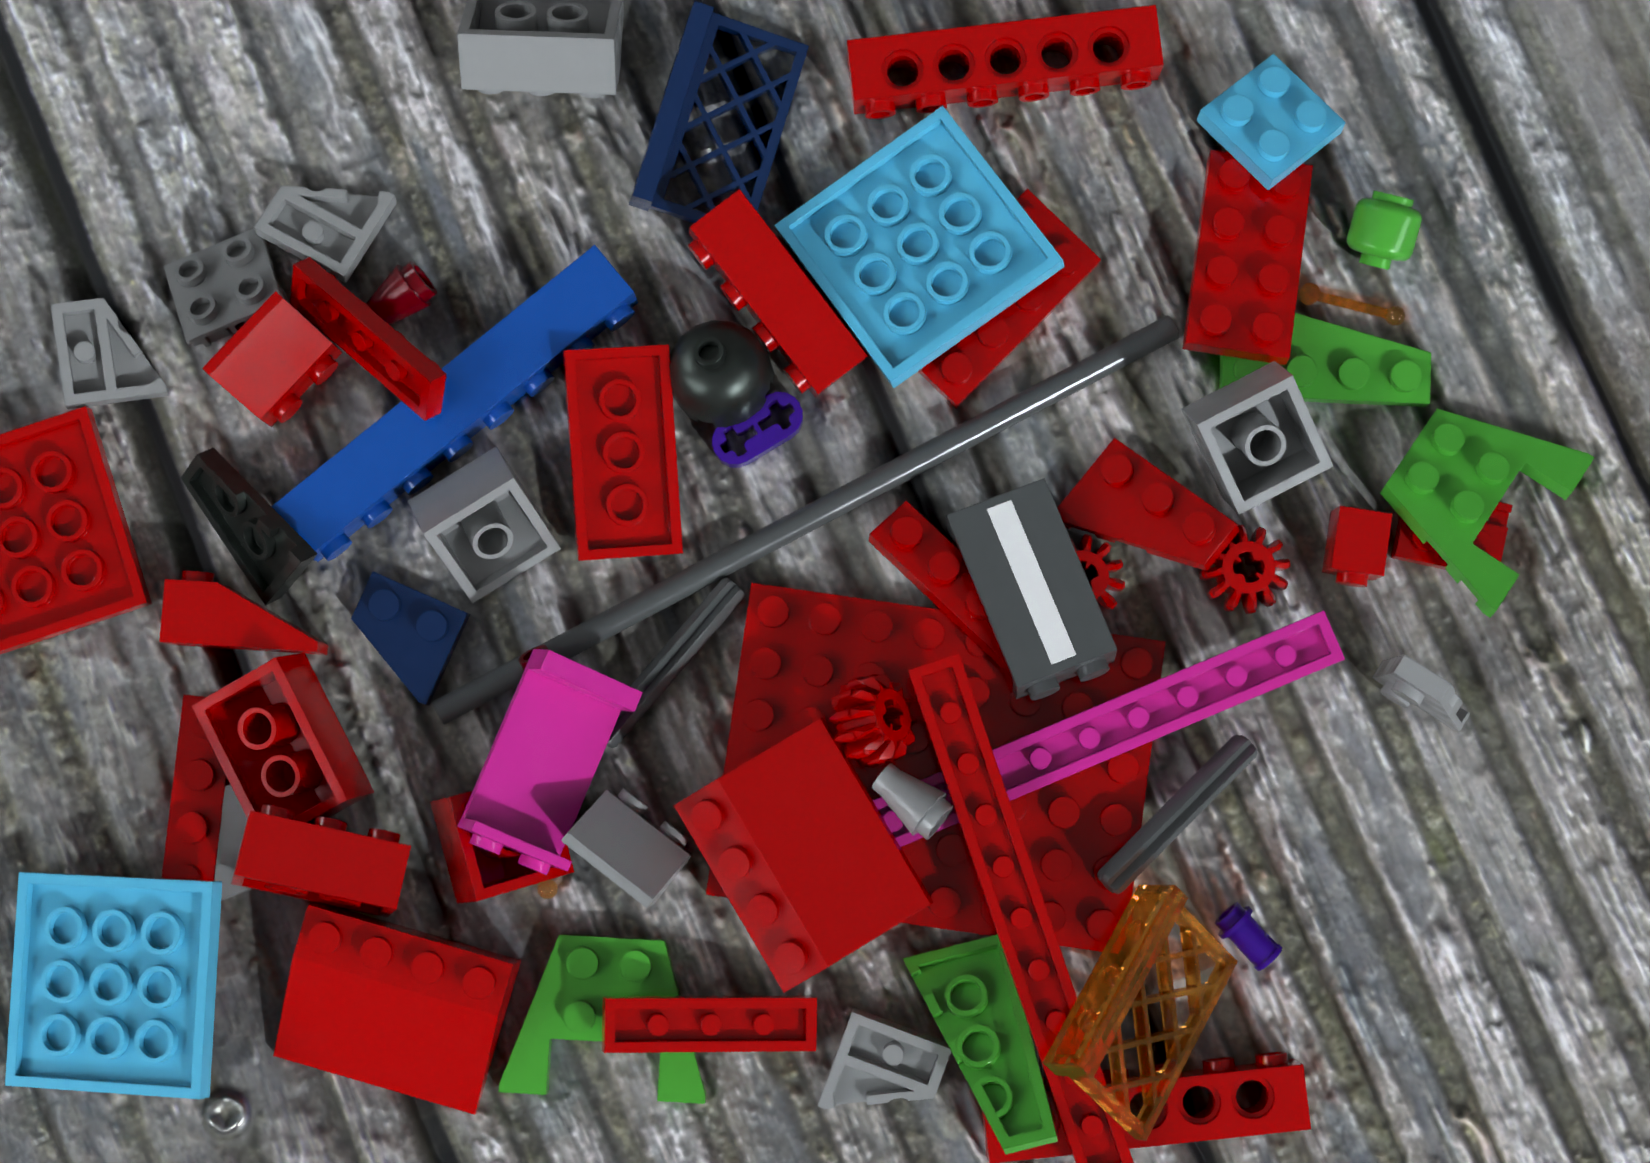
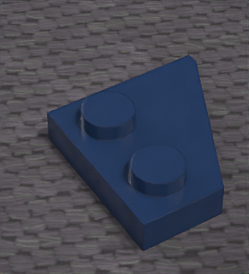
M373 571L351 619L418 702L429 706L470 614Z

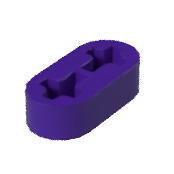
M774 392L765 396L767 400L762 409L745 422L726 428L717 427L712 436V446L716 457L726 466L741 468L789 441L799 433L803 425V410L800 402L786 392ZM778 404L782 410L789 407L793 409L794 412L789 416L790 426L788 428L782 429L779 424H773L762 431L759 425L771 418L770 407L772 405ZM754 429L757 434L744 443L746 453L738 456L733 450L724 453L721 449L727 444L725 435L730 431H734L737 436H742Z

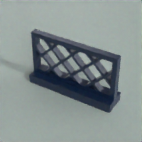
M695 0L688 15L629 201L630 206L648 211L650 208L695 223L707 214L695 210L696 208L705 204L710 212L715 208L712 200L736 188L742 191L755 210L758 211L809 48L808 45L714 13V7ZM717 29L738 36L746 54L722 65L712 46ZM750 40L762 44V46L754 49ZM772 49L794 55L789 73L772 82L758 57ZM708 58H710L715 69L703 74ZM750 60L763 86L739 97L726 72ZM719 76L731 102L707 113L697 92L700 84ZM785 84L780 100L775 88ZM767 93L777 113L773 122L756 130L743 104ZM694 105L700 117L688 122ZM735 108L748 134L723 145L711 120ZM704 124L716 150L691 161L682 143L684 134ZM770 132L765 148L760 136ZM752 140L762 161L758 170L741 178L728 152ZM679 153L684 166L673 171ZM720 156L733 182L709 194L696 168ZM688 172L701 198L686 206L665 200L664 197L669 181ZM755 180L750 196L744 184Z

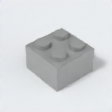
M1276 361L1181 409L1222 498L1238 515L1333 467L1293 375Z

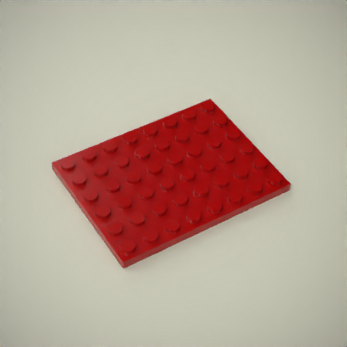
M751 583L723 775L821 717L825 719L833 735L836 736V725L830 722L829 718L836 713L832 706L831 698L840 693L841 685L847 684L851 679L862 676L886 674L891 683L901 682L904 699L912 700L909 710L910 714L917 719V722L910 727L915 736V742L909 744L906 749V755L899 757L896 761L875 766H860L855 758H848L870 797L874 800L881 796L871 787L879 774L890 763L919 780L941 771L907 670L959 653L991 748L995 749L1161 679L1166 641L1111 634L1117 647V653L1114 662L1108 664L1110 668L1108 672L1088 681L1081 682L1079 677L1076 676L1060 682V690L1042 699L1032 701L1029 695L1016 699L1012 691L1013 678L940 609ZM838 741L839 745L841 746L842 750L844 751V744H843V742H839V741ZM1153 741L1010 801L1059 946L1125 955L1134 881L1122 893L1116 894L1104 887L1097 874L1141 829ZM959 823L935 832L928 840L923 837L901 847L933 901L931 905L901 923L988 936L997 934ZM709 869L706 895L727 898L712 870Z

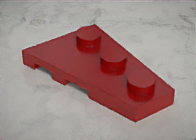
M1116 438L1109 443L1057 507L1067 529L1073 527L1095 534L1097 538L1113 543L1118 541L1145 549L1149 554L1208 571L1240 531L1236 522Z

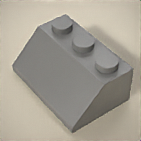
M467 0L457 32L461 89L477 90L484 94L521 91L529 92L535 96H548L553 93H577L587 98L616 95L621 71L624 0Z

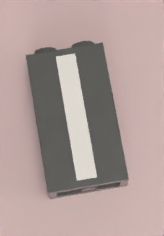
M1045 478L946 515V531L951 543L958 547L1013 678L1012 691L1016 699L1029 695L1032 701L1042 699L1060 690V682L1076 676L1079 677L1081 682L1088 681L1110 670L1108 664L1114 662L1117 647Z

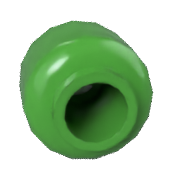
M1374 190L1372 198H1362L1357 202L1347 235V244L1351 249L1361 252L1359 263L1389 270L1392 260L1402 262L1411 258L1422 222L1420 212L1412 208L1414 200Z

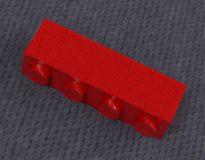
M740 189L689 227V234L693 241L687 246L704 269L707 270L713 265L726 281L719 286L725 297L737 311L746 307L757 322L751 328L768 352L771 353L776 348L789 363L783 371L801 394L809 389L813 396L817 397L868 356Z

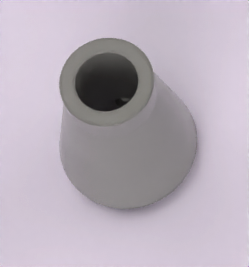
M892 763L879 774L871 787L883 798L913 836L919 833L926 840L933 836L941 827L954 807L945 800L947 793L901 771Z

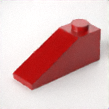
M182 571V580L165 579L159 642L178 646L328 655V644L235 589L214 582V573Z

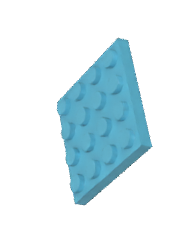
M943 105L774 225L779 235L893 388L1065 267L1064 261Z
M19 872L5 1086L187 1099L210 1097L222 881Z

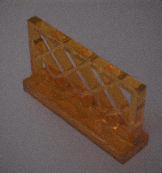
M1138 885L1042 1062L1055 1075L1070 1077L1137 1140L1146 1141L1238 962L1184 907L1188 897L1176 885ZM1176 923L1180 928L1182 949L1169 951L1168 936ZM1206 953L1216 963L1207 982L1201 983L1198 954ZM1183 957L1186 987L1174 989L1171 960ZM1156 963L1159 993L1146 996L1145 979L1153 964ZM1187 995L1190 1015L1185 1025L1178 1027L1175 998ZM1160 1002L1163 1031L1151 1034L1147 1004ZM1132 1008L1135 1038L1122 1040L1121 1024L1129 1009ZM1165 1040L1167 1060L1162 1069L1155 1072L1152 1043ZM1137 1047L1140 1076L1127 1079L1123 1050ZM1108 1054L1112 1083L1102 1085L1094 1076L1105 1055ZM1141 1085L1143 1106L1136 1118L1130 1111L1128 1088Z

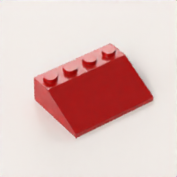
M823 717L673 805L783 993L830 967L933 903L848 758H845L844 751L838 741H834L835 736Z
M321 903L309 904L292 957L273 1056L475 1115L480 1104L521 960L339 907Z

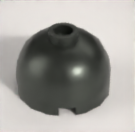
M711 320L695 325L682 335L670 353L672 394L677 404L690 419L697 422L700 420L713 423L714 427L726 428L745 422L761 410L767 400L765 395L770 388V381L773 384L774 371L766 348L750 329L733 321Z

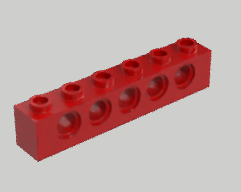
M1156 5L847 40V61L854 115L865 113V117L868 119L888 118L894 116L896 110L916 108L918 113H933L942 105L946 109L947 104L967 102L968 106L973 108L987 107L998 103V98L1018 96L1019 100L1023 102H1033L1049 97V92L1069 90L1070 95L1085 96L1099 92L1101 90L1100 86L1121 84V89L1137 90L1150 86L1153 80H1158L1164 66ZM1099 45H1110L1117 50L1120 58L1111 63L1103 62L1095 56L1093 49ZM1051 50L1060 51L1067 57L1069 64L1063 68H1052L1043 61L1042 55ZM1006 56L1016 62L1018 69L1011 74H1000L993 69L990 62L997 57ZM957 62L966 69L967 74L959 80H949L940 73L939 69L945 63ZM907 68L914 73L916 79L910 85L898 86L890 81L888 75L894 69Z
M1279 1051L1256 1054V1063L1235 1065L1233 1057H1219L1202 1060L1203 1069L1182 1071L1181 1063H1163L1149 1066V1075L1129 1077V1072L1126 1068L1102 1070L1126 1142L1129 1149L1311 1130L1304 1065L1295 1059L1288 1060L1287 1052ZM1046 1077L1043 1078L1058 1142L1005 1155L982 1111L986 1155L989 1163L1072 1155ZM1249 1080L1258 1081L1262 1090L1258 1103L1249 1108L1240 1107L1236 1099L1239 1086ZM1194 1086L1205 1087L1209 1094V1102L1206 1108L1199 1113L1186 1112L1183 1107V1097L1187 1090ZM1140 1092H1151L1156 1098V1109L1153 1114L1145 1119L1132 1117L1129 1110L1131 1099Z

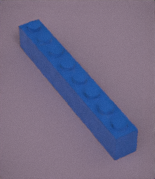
M596 245L592 246L442 368L447 375L440 414L424 421L401 401L271 507L317 553L313 559L314 561L319 562L323 558L327 561L335 559L352 544L349 537L363 525L372 528L383 521L393 510L389 504L405 491L408 495H412L426 486L433 478L430 472L445 459L453 462L463 456L474 444L471 438L485 426L492 430L505 422L514 412L511 405L528 393L530 397H533L549 386L555 378L552 372L564 363V350L593 349L595 344L592 340L606 328L613 332L628 322L635 314L632 307L638 303L634 291Z

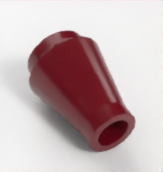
M410 261L404 267L397 265L366 304L384 321L392 325L431 305L429 300L437 294V290L424 271L416 263Z

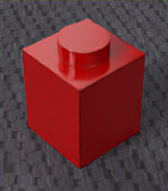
M1339 506L1332 510L1329 518L1322 573L1336 575L1335 583L1351 587H1367L1368 580L1374 581L1383 577L1393 514Z

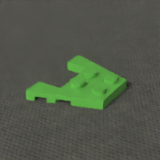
M1437 408L1380 494L1423 544L1427 541L1447 563L1445 570L1457 584L1462 581L1478 599L1475 605L1483 614L1491 618L1520 574L1475 546L1473 541L1519 471L1566 500L1574 491L1595 457L1579 450Z
M573 934L558 935L500 1080L498 1092L548 1094L552 1039L602 1042L603 997L680 996L666 940ZM696 1052L660 1053L657 1101L706 1103V1090L699 1071Z

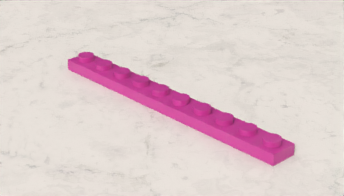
M1323 610L992 749L1009 800L1011 801L1343 661L1345 657ZM942 771L921 779V781L947 793L945 800L953 805ZM882 797L873 800L900 847L923 838L919 833L913 836ZM954 807L937 831L959 823Z

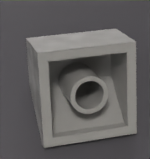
M497 446L407 501L423 535L472 603L561 549L525 488Z
M625 788L618 795L612 790H605L561 841L647 908L656 903L693 855L685 848L690 839L666 820L658 827L643 814L648 806Z

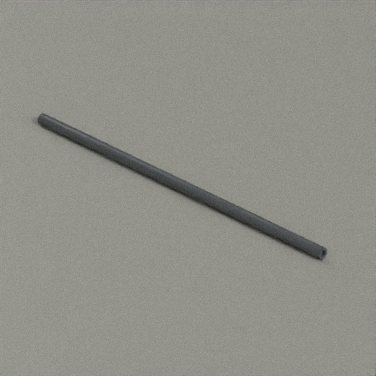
M1169 315L1151 323L541 645H546L549 650L569 659L1175 341L1180 338L1176 325ZM521 655L432 701L433 707L442 723L445 725L517 687L524 672L518 661Z

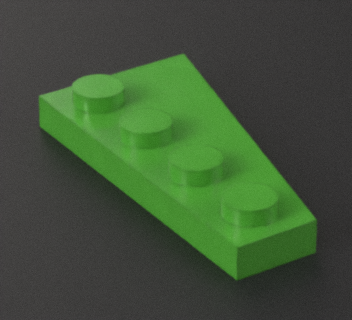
M1295 313L1290 359L1286 365L1281 366L1293 375L1305 402L1426 407L1430 404L1431 352ZM1220 355L1219 389L1269 363Z
M998 935L903 958L909 973L1005 1155L1058 1142L1032 1035Z

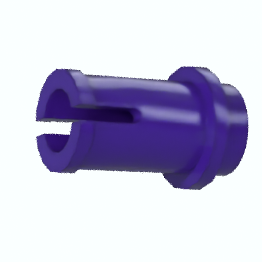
M1235 902L1216 919L1215 925L1220 929L1218 935L1221 939L1228 937L1254 965V968L1257 971H1261L1278 957L1282 951V946L1277 944L1251 917L1253 910L1249 906L1243 908L1238 902Z

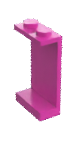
M533 649L457 826L473 833L469 843L497 855H500L503 846L521 853L518 864L544 875L548 874L550 867L568 871L572 861L560 857L565 846L561 840L573 827L620 712H635L643 692L549 649Z

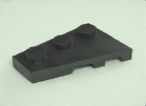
M214 447L195 456L181 476V480L264 605L266 606L282 598L316 557L317 553Z

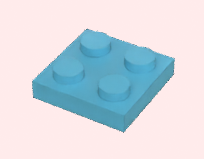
M1272 54L1203 107L1197 118V122L1267 190L1274 187L1340 135L1346 123L1275 54Z

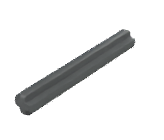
M724 578L717 584L630 687L643 692L635 712H620L607 743L608 747L615 748L744 599V591L731 579Z
M1243 735L1232 736L1098 871L1097 877L1105 888L1112 893H1122L1256 758L1257 749L1249 739Z

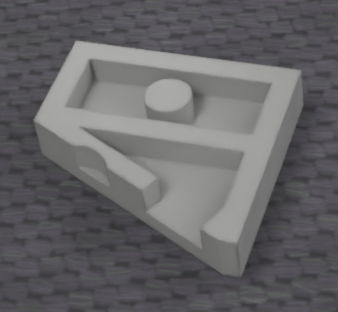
M1405 654L1383 660L1372 677L1384 685L1380 693L1392 702L1404 708H1408L1410 704H1413L1456 732L1461 730L1470 715L1468 711L1460 708L1463 702L1455 694V689L1451 683Z

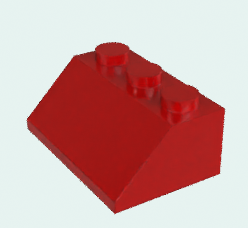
M305 653L275 657L192 705L247 818L250 810L261 812L262 805H273L294 811L293 820L314 824L317 816L331 817L374 793Z
M262 805L261 812L249 811L231 881L232 885L382 917H389L397 910L411 845L399 843L400 834L376 828H369L367 836L347 832L348 823L320 816L315 818L314 824L293 820L294 811L273 805Z

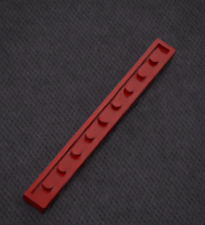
M957 653L909 669L907 672L1074 1161L1075 1163H1134L960 654Z

